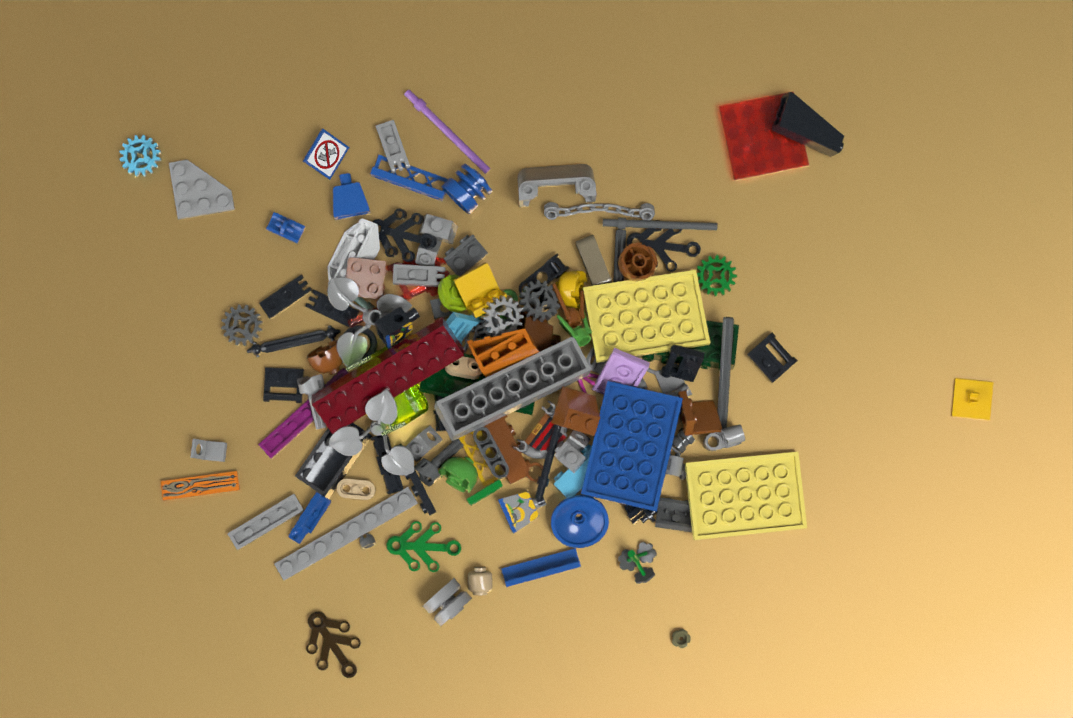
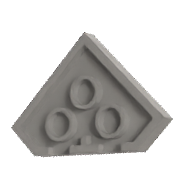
M189 160L169 163L178 220L235 210L232 191Z

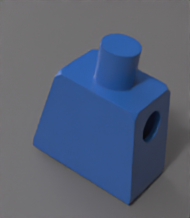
M350 173L339 175L341 185L333 187L334 219L339 220L370 214L371 211L360 182L352 183Z

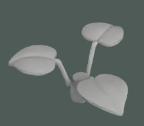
M334 277L330 279L327 293L331 305L343 311L350 304L352 307L363 312L362 318L366 323L355 334L344 333L337 341V352L345 366L351 367L355 365L366 353L367 340L363 336H358L359 333L370 328L371 325H375V321L395 309L401 307L406 313L412 305L398 295L385 294L377 300V308L379 310H367L352 302L357 299L359 294L358 286L353 280Z
M388 389L383 390L367 402L365 412L372 420V423L362 435L359 436V431L356 427L344 426L338 429L329 440L330 446L339 453L346 456H354L363 447L360 439H363L369 432L377 436L383 435L387 454L382 457L381 462L386 471L402 476L415 471L414 457L407 447L398 445L394 446L391 451L388 447L387 432L385 430L387 424L393 423L398 414L396 402Z

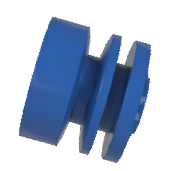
M464 163L461 168L465 175L457 170L455 173L460 180L457 182L453 178H449L441 187L462 210L470 215L478 207L474 198L477 196L481 200H485L486 198L481 191L488 195L493 191L478 171Z

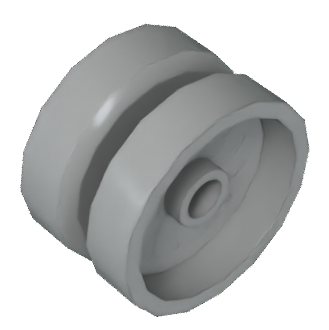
M455 578L423 605L428 613H433L439 607L442 609L434 618L440 626L449 619H453L464 609L463 606L472 599L466 591L461 592L457 597L453 595L461 586Z

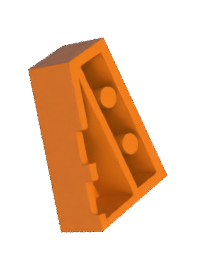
M526 329L502 333V335L495 337L487 336L481 340L467 341L481 372L486 378L539 353L531 335Z

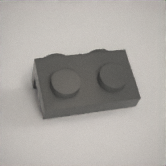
M660 498L655 527L692 532L689 501Z

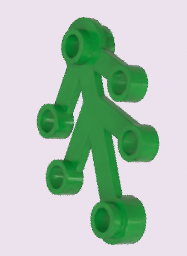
M418 521L413 522L411 527L401 536L389 538L386 544L387 550L393 555H400L409 565L411 571H418L420 563L417 560H413L406 550H414L427 564L431 572H437L440 566L425 551L447 552L451 556H457L460 554L462 547L455 540L448 542V544L425 543L434 534L440 533L442 527L438 522L432 523L430 528L415 542H406L414 533H419L422 530V524ZM415 523H418L420 525V529L418 531H415L413 529V525ZM434 524L439 525L437 532L432 530ZM394 542H399L400 547L398 549L393 548ZM451 545H457L458 549L456 552L450 550ZM412 562H416L418 564L417 569L411 568ZM432 563L437 564L436 570L430 569Z

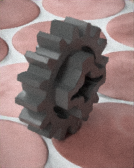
M539 280L535 284L532 281L529 282L528 287L525 286L522 289L523 292L519 295L521 300L518 303L524 306L521 312L526 311L527 318L531 315L533 316V321L539 318L540 322H543L545 318L550 320L552 316H555L561 305L558 304L559 300L556 297L555 291L552 290L553 286L550 285L548 287L547 281H544L543 284H540Z
M239 304L237 310L231 307L230 314L224 313L227 319L221 320L225 323V326H222L221 329L227 331L224 333V337L230 336L229 342L232 343L235 340L236 346H239L240 342L247 346V341L253 344L254 337L260 338L257 332H263L259 328L263 321H258L261 315H254L256 310L252 308L249 311L248 305H245L244 309H242ZM239 313H247L251 316L245 318L241 317ZM234 318L233 326L230 327V321ZM240 321H242L243 323H247L244 325V330L238 328L240 326ZM255 323L254 330H253V332L251 333V332H250L251 325H253V324ZM240 333L243 334L245 338H238L234 335Z

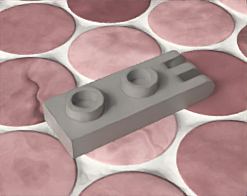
M394 120L376 125L391 172L396 173L394 165H397L399 171H402L401 163L403 162L407 169L410 168Z
M394 264L393 285L438 287L440 282H437V279L442 280L445 278V275L437 273L445 272V267Z

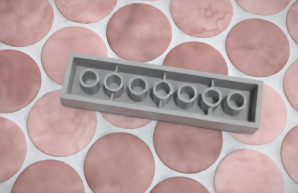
M572 336L437 401L434 408L451 441H454L561 389L562 386L566 387L588 376L592 369L577 341Z

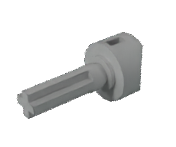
M322 374L312 376L311 378L306 376L297 379L300 394H308L316 430L326 428V424L311 404L312 395L325 388Z

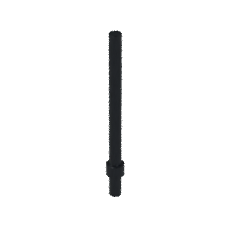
M554 424L541 476H538L537 480L538 487L534 499L542 501L545 487H548L550 480L548 476L562 426Z

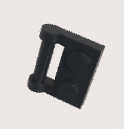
M773 332L747 354L771 383L776 381L798 361L776 340ZM768 343L787 362L784 366L766 347Z
M678 345L671 346L669 358L666 365L662 367L660 374L665 378L675 377L694 382L705 353ZM682 356L678 368L673 367L676 358Z
M265 367L263 401L277 400L302 403L303 394L299 392L297 379L304 377V369ZM271 387L297 388L296 394L270 392Z

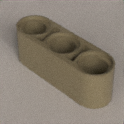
M594 235L575 241L591 285L612 283Z

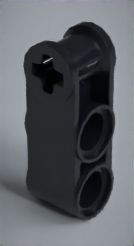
M558 253L555 254L542 267L520 283L519 295L522 292L523 286L528 285L531 281L535 284L538 274L543 273L547 275L548 286L570 268L563 264L559 259Z

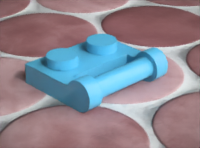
M453 312L446 320V323L462 345L463 339L474 326L480 323V319L472 315Z

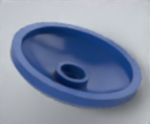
M585 495L566 498L556 506L551 516V528L554 536L562 544L573 548H585L594 545L603 538L609 525L608 513L604 505L597 499Z

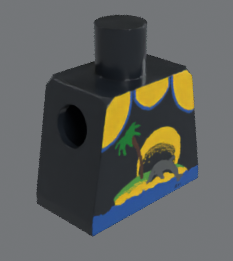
M399 307L374 322L377 334L386 347L390 349L413 331L412 322L418 319L420 315L414 307L406 313Z

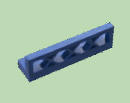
M378 155L375 166L372 167L370 173L371 177L443 202L446 192L433 188L431 183L438 180L446 182L447 178L413 166L407 169L405 164L401 163L402 167L407 169L410 175L404 178L396 173L393 174L391 170L384 171L378 169L381 160L388 162L385 156ZM422 174L425 175L428 182L421 184L415 182L413 177Z
M576 548L502 568L506 587L575 569L581 567Z

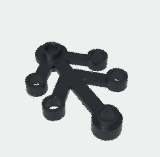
M396 209L394 214L385 220H373V223L381 226L379 239L388 257H396L398 249L395 246H391L387 235L394 238L402 253V259L406 262H412L415 259V254L408 249L403 239L420 243L424 249H433L437 244L436 237L431 234L421 236L405 232L415 224L420 225L423 223L424 217L420 213L412 214L411 218L395 229L389 226L397 220L406 219L407 212L404 209ZM400 211L402 212L401 218H399L398 213ZM417 215L419 216L418 222L415 221ZM430 238L432 239L431 245L428 244ZM391 248L394 251L392 255L389 253ZM407 253H410V259L406 258Z
M648 228L641 234L637 232L630 234L626 241L628 246L634 239H638L643 245L653 248L664 262L668 272H674L677 264L670 259L664 250L686 253L691 258L697 257L701 251V247L697 242H689L687 245L666 242L672 236L680 234L682 229L679 232L669 229L655 240H646L654 232L662 230ZM690 247H694L696 249V252L694 254L689 252ZM669 263H673L675 265V268L673 270H670L668 268Z

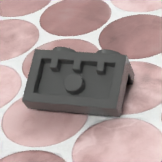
M466 235L460 240L461 245L456 249L452 247L445 253L444 261L458 276L465 274L488 255V252L474 235L470 237Z

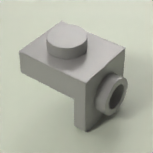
M431 238L428 240L429 245L432 244ZM437 240V244L433 249H424L419 245L415 263L422 266H434L441 241Z

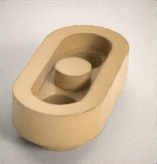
M461 357L455 361L458 365L451 363L445 367L446 372L452 376L478 379L482 375L476 359Z
M343 479L337 484V492L343 498L369 500L375 495L376 491L374 484L366 480ZM345 485L350 486L349 492H344L343 487ZM364 487L369 488L370 491L368 494H364L362 492V489Z

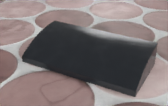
M353 422L347 425L356 427L359 431V436L365 432V430ZM327 428L295 477L327 499H330L337 488V484L343 480L372 435L368 433L363 439H360L363 447L358 454L346 456L330 446L329 440L333 434Z

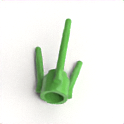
M557 315V318L560 320L559 324L571 337L575 338L580 347L590 342L591 337L589 334L592 333V330L588 325L586 315L582 319L585 328L578 326L574 329L560 315Z

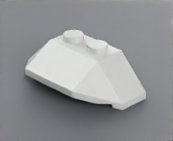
M362 218L357 224L344 232L327 266L329 281L333 277L346 278L347 261L350 257L375 260L380 250L378 225Z

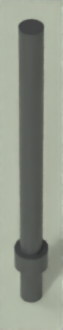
M618 217V219H603V226L618 227V229L633 227L717 231L718 226L717 223L626 220V218Z

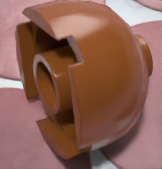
M640 242L631 243L625 247L618 259V266L622 275L628 280L636 282L646 280L652 276L658 263L653 249Z
M338 339L328 342L327 346H319L307 355L306 358L313 370L322 374L329 372L330 375L340 371L339 367L343 364V361L336 348Z

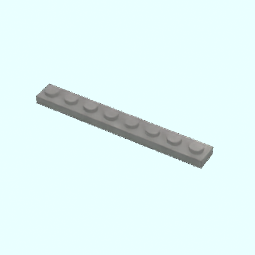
M409 487L276 562L274 565L285 581L418 504Z

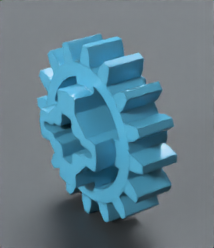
M135 135V140L133 141L128 138V145L122 144L125 150L119 151L123 155L119 160L125 162L122 165L124 169L129 167V174L135 171L136 177L140 173L146 177L147 171L152 174V168H158L156 161H161V158L157 157V155L161 154V151L156 150L158 144H152V138L146 140V136L142 135L141 139H139ZM137 144H142L140 147H133ZM150 148L153 152L152 159L149 157ZM129 153L132 156V160L130 161L131 163H129L128 160ZM137 154H143L144 158L138 159ZM145 164H147L146 167L139 168L140 165H145Z

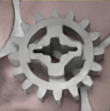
M500 295L499 300L493 297V303L487 302L489 307L482 309L486 314L482 315L481 318L486 320L482 325L488 327L486 330L488 333H492L493 336H500L502 333L518 330L516 326L522 325L519 319L524 318V316L519 314L523 309L519 306L517 307V301H512L513 298L511 297L505 298ZM497 315H504L507 319H502Z

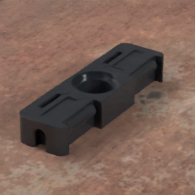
M383 435L372 437L371 441H375L373 444L376 454L379 455L376 457L381 475H384L387 490H389L387 493L393 494L402 491L403 484L400 475L391 474L382 467L381 459L387 454ZM386 435V436H387L388 447H389V450L391 451V449H392L391 443H390V440H389L388 435Z

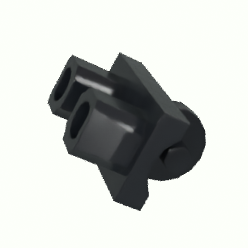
M629 505L624 506L627 516L633 525L639 520L642 523H645L648 519L652 523L656 521L653 517L657 513L655 511Z

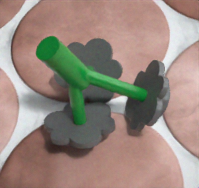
M641 542L637 554L634 550L625 549L618 557L619 566L622 570L628 569L629 571H633L634 567H638L639 573L634 575L635 582L637 584L647 583L655 576V573L651 567L648 569L646 567L642 568L639 560L642 563H652L653 558L657 556V552L653 549L651 543Z

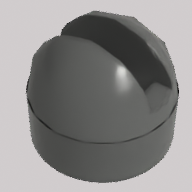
M366 533V538L363 535L360 537L359 542L362 549L370 548L376 544L373 535Z

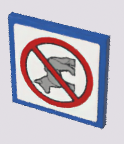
M321 129L303 162L330 180L349 147L326 130Z

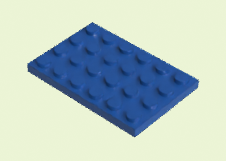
M607 381L599 414L600 420L594 436L581 494L657 512L683 398Z

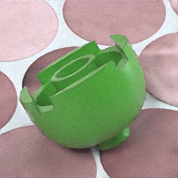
M452 457L438 471L441 478L443 475L447 478V484L460 492L468 490V493H470L478 480V473L473 465L474 462L468 457Z

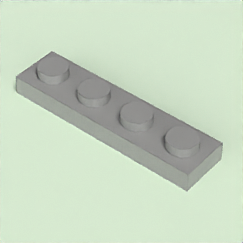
M295 494L229 532L228 536L236 549L239 550L303 512L304 509Z

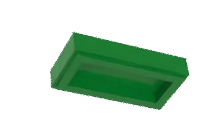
M499 479L466 500L472 506L502 488L503 484Z

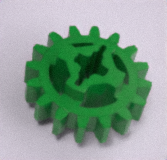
M718 255L715 256V259L708 256V262L702 260L703 267H697L700 273H697V277L700 278L698 282L702 284L700 290L707 289L706 295L713 292L714 297H716L718 292H720L723 296L725 295V289L728 292L731 291L729 285L734 286L736 284L732 280L737 278V275L732 273L736 270V267L731 268L732 261L726 263L725 256L721 260ZM717 263V264H721L722 266H721V267H714V266L711 265V264ZM704 270H706V272L708 273V279L706 281L703 277ZM722 270L719 276L720 280L716 278L710 281L713 276L712 272L716 274ZM726 271H728L729 274L728 282L724 278ZM712 284L719 285L721 288H712L710 286Z

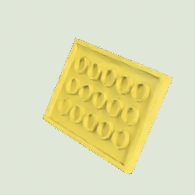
M696 270L652 276L638 282L626 280L583 287L589 327L592 330L591 338L596 363L607 361L614 348L636 357L668 352L673 345L685 348L710 345Z
M798 452L685 463L693 540L807 528Z

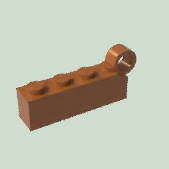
M506 415L483 426L490 431L508 464L509 473L506 477L510 485L526 477L532 482H537L538 479L530 477L529 470L533 466H538L542 470L543 465L537 462L530 464L528 459L524 460L522 452L513 449V446L519 448L521 443L515 442L513 436L516 433L512 425L508 426L505 418H508V416ZM501 465L505 473L506 468L505 466Z

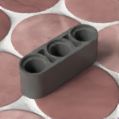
M485 427L475 430L473 433L474 441L492 474L497 479L505 478L509 473V467L490 431ZM479 431L487 433L488 437L485 441L477 439L476 435ZM488 448H494L497 451V455L494 458L486 456ZM497 465L505 466V474L497 475L495 467Z

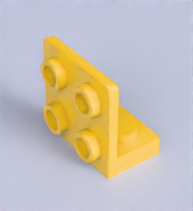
M483 263L454 279V283L468 313L475 318L486 313L482 309L489 307L487 302L493 303V297L498 298V300L500 295L505 298L508 297L505 292L499 289L488 263Z

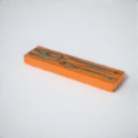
M238 471L161 481L163 501L240 490Z

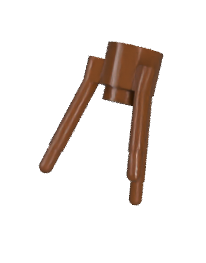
M552 283L566 322L571 328L582 325V319L585 318L584 292L580 291V311H577L576 308L567 310L556 283Z

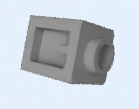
M567 441L564 444L561 443L555 450V458L573 473L586 460V457Z

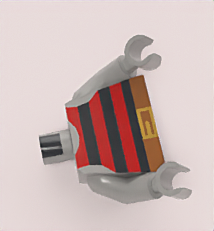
M548 401L550 403L548 409L542 406V410L546 413L526 440L517 439L521 445L519 448L513 446L514 450L522 452L531 458H546L554 424L551 422L556 409L551 401ZM565 427L561 428L556 448L561 443L564 444L563 441L568 436L566 434L567 428Z

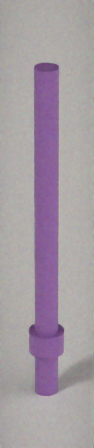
M410 89L405 92L404 95L414 104L413 107L417 111H421L485 174L491 169L426 106L427 103L423 99H419Z

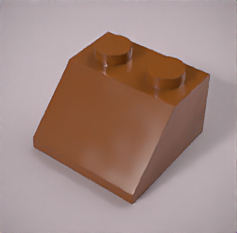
M562 386L551 423L595 436L600 420L596 396Z

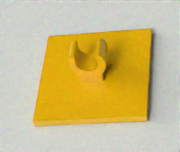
M955 378L952 416L990 420L994 382Z

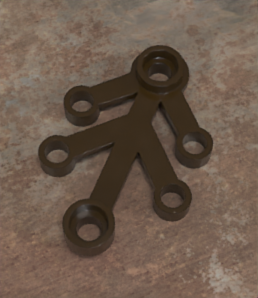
M322 612L312 613L308 618V625L312 631L306 651L309 654H315L318 651L316 643L319 632L324 638L317 668L319 670H326L328 668L329 662L327 660L331 648L342 665V675L346 678L354 677L357 673V667L354 663L347 660L337 643L357 649L361 645V640L357 637L347 638L330 634L326 628H335L346 633L350 630V623L347 621L328 620ZM315 618L321 619L320 625L314 623ZM343 623L348 625V629L345 631L341 629ZM352 640H358L359 644L357 647L352 646ZM310 645H314L316 647V650L314 652L309 651ZM320 661L326 662L325 668L319 666ZM348 666H351L353 668V672L351 674H348L346 672V668Z

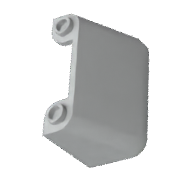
M587 164L522 169L518 173L519 207H529V202L538 197V187L575 185L576 194L582 195L586 203L595 202L597 194L593 169Z

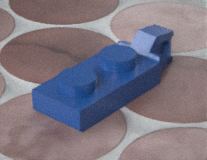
M316 492L288 537L300 544L306 534L312 533L330 505L331 500Z

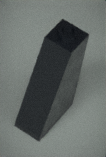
M788 92L782 96L771 129L772 131L829 157L842 151L844 146V135L793 92Z

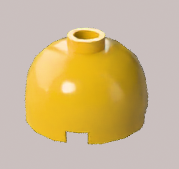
M567 271L561 275L558 282H555L568 308L579 309L580 291H583L584 282L588 283L584 271Z

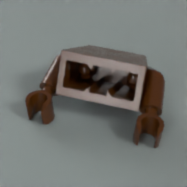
M526 311L519 312L524 318L519 319L522 325H518L517 329L527 330L539 352L561 342L560 335L553 334V326L548 324L546 318L543 322H540L539 318L533 321V316L526 317Z

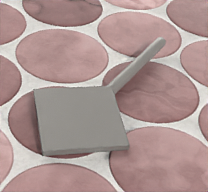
M677 363L673 367L678 368ZM647 369V372L656 375L663 394L677 390L685 385L682 379L663 377L660 374L661 370Z

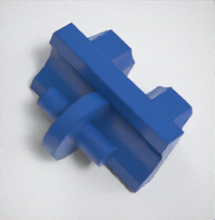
M274 212L266 230L298 244L306 226Z

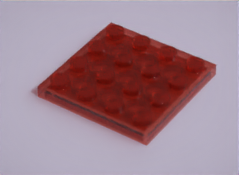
M787 93L719 106L734 181L809 166L805 145L771 130L781 98Z

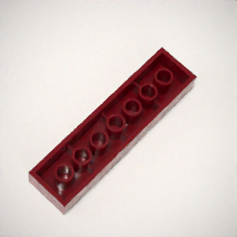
M441 317L313 394L311 404L331 433L334 434L338 429L366 415L365 407L372 397L385 389L389 390L393 398L463 357V346L444 318Z

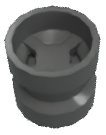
M681 428L678 434L674 436L672 445L680 453H683L686 447L696 440L692 435L685 436L683 428Z

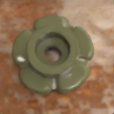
M684 629L674 631L672 634L673 645L679 646V648L687 647L691 640L690 635L687 634L688 632Z

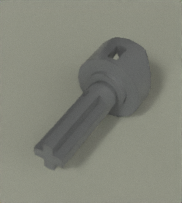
M459 439L452 441L431 462L423 458L414 466L415 470L420 474V480L429 487L441 477L437 469L441 468L448 459L464 446Z

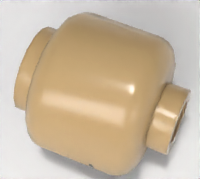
M474 567V571L468 573V590L473 592V595H488V592L492 590V573L486 571V567Z

